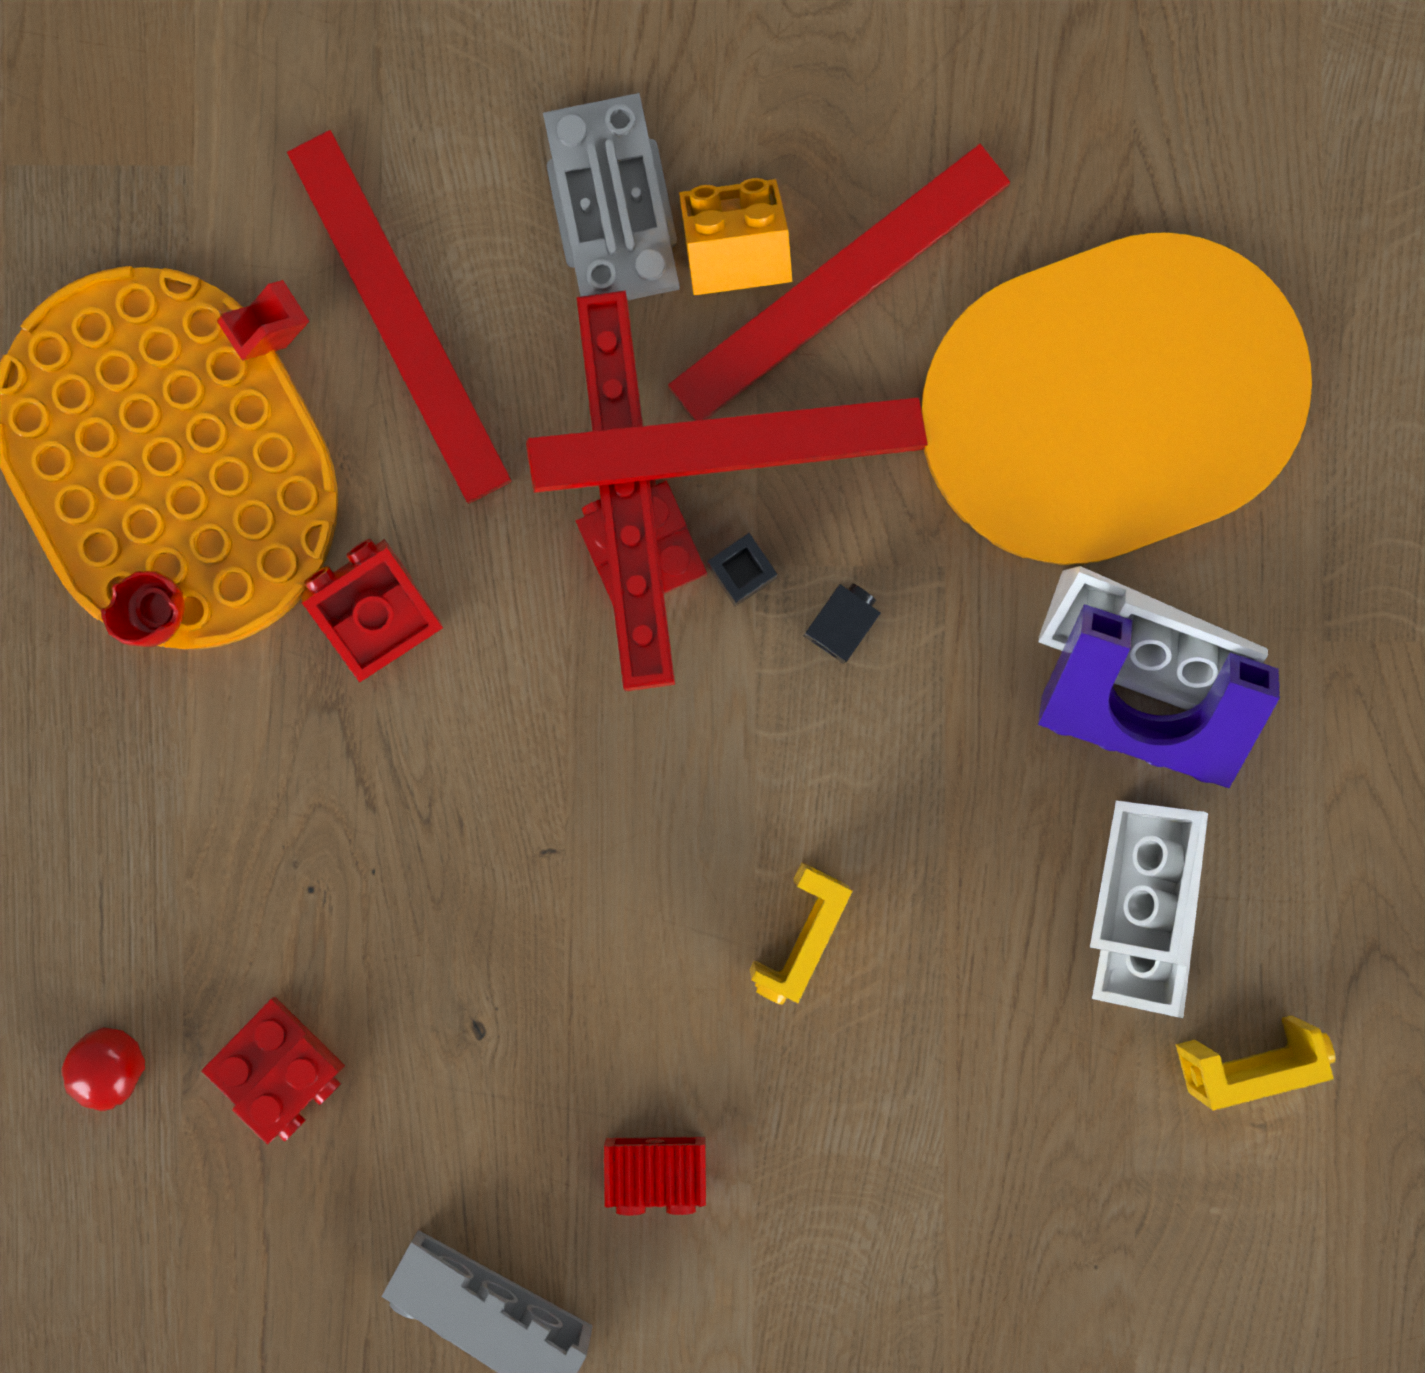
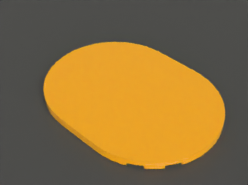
M1146 233L1111 241L998 285L970 305L953 323L932 358L922 394L921 410L928 445L924 448L926 460L938 489L959 518L989 540L991 544L1006 552L1022 558L1045 563H1056L1058 565L1088 564L1121 556L1206 524L1237 510L1265 490L1280 474L1300 441L1309 412L1312 375L1307 342L1298 318L1284 294L1261 269L1239 253L1204 238L1177 233Z
M124 266L96 272L69 283L37 306L21 324V331L13 341L7 355H3L0 362V468L57 576L77 603L91 616L103 622L101 610L110 604L113 596L112 586L114 584L122 582L123 579L136 571H157L178 584L185 600V611L180 627L167 642L158 646L175 649H206L227 645L252 636L278 621L301 599V593L308 589L304 584L305 580L323 567L332 545L337 522L338 491L334 465L325 440L277 351L273 350L267 354L242 361L217 323V319L222 313L243 308L236 300L219 288L182 271L168 268H133L132 266Z

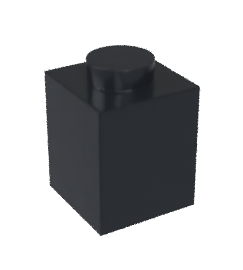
M750 533L707 561V567L735 607L775 581L778 576Z
M854 583L851 584L849 589L839 584L803 636L844 664L881 614L880 611L872 607L877 600Z

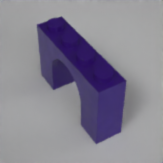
M1084 604L1042 694L1038 725L1048 728L1059 735H1069L1096 744L1108 751H1117L1145 760L1150 765L1156 767H1166L1190 775L1204 783H1214L1230 788L1280 699L1279 668L1229 653L1209 693L1198 705L1185 712L1173 715L1147 714L1126 704L1113 687L1131 649L1133 620Z

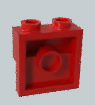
M650 480L664 594L706 576L707 571L667 480L659 484L656 483V480ZM598 499L582 507L581 510L584 517L575 520L613 605L601 499Z
M372 539L359 543L346 554L350 562L334 572L329 566L316 571L305 580L304 584L308 589L301 593L303 606L359 683L443 629L442 623L417 589L412 577L385 539L376 545Z
M273 997L201 1072L236 1105L232 1111L268 1145L277 1136L286 1142L306 1121L300 1112L312 1100L321 1106L341 1085L335 1076L345 1065L276 997Z

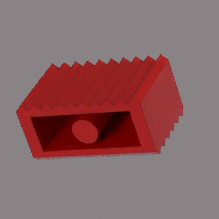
M606 1138L604 1143V1207H616V1214L634 1216L646 1213V1207L666 1206V1213L689 1215L696 1212V1206H706V1138Z

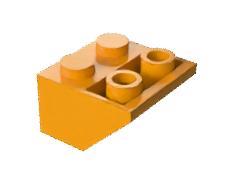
M751 178L735 185L720 187L701 185L693 188L691 191L679 192L693 295L792 282L789 232L776 179Z

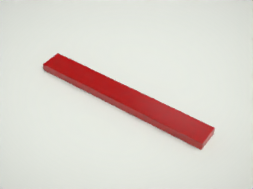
M328 130L287 151L299 178L466 502L470 504L511 483L512 480L332 131Z
M980 143L668 384V388L694 421L708 419L1009 186L1010 180Z
M626 290L576 297L592 431L643 426ZM650 480L600 485L599 491L624 691L676 685Z
M919 397L528 438L526 442L534 493L923 450L928 445Z

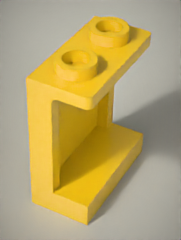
M801 862L793 881L798 888L817 896V899L781 971H775L757 961H753L750 968L751 980L755 982L757 987L756 992L780 1005H784L786 998L799 1003L853 892L847 884Z
M1293 1015L1282 1018L1288 1041L1286 1047L1222 1063L1218 1053L1195 1039L1176 1044L1188 1093L1213 1111L1334 1080L1330 1066L1336 1060L1334 1048L1327 1033H1321L1320 1028Z

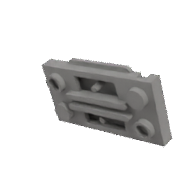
M640 93L544 112L543 117L552 159L547 162V171L566 263L569 267L575 268L580 296L626 290L628 300L680 290L672 247L677 243L658 145L655 140L649 139Z

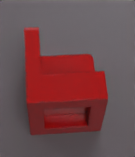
M283 280L269 283L250 306L222 313L217 319V323L242 361L267 354L273 350L278 351L286 348L310 322Z

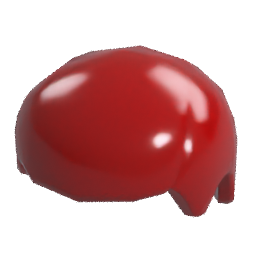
M136 571L123 579L122 582L112 586L113 596L111 602L101 610L102 620L110 636L130 646L155 647L167 642L177 632L184 616L185 600L183 599V592L175 581L157 571Z
M103 1027L90 1032L74 1044L63 1062L61 1071L66 1093L85 1108L98 1111L114 1109L117 1105H122L134 1092L136 1084L145 1070V1059L138 1042L123 1030Z

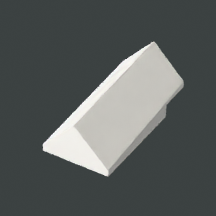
M1081 566L1062 571L1039 635V643L1062 651L1084 604L1133 620L1131 649L1114 684L1185 710L1195 707L1207 696L1229 653L1263 663L1268 656V649Z
M1116 800L1090 943L1091 948L1101 950L1092 999L1184 1018L1208 813Z

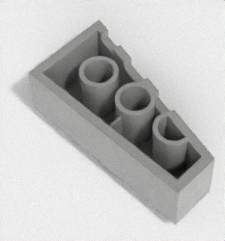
M419 1230L411 1241L382 1295L383 1298L390 1302L389 1305L395 1312L406 1318L420 1321L439 1336L455 1344L497 1373H578L587 1356L593 1325Z

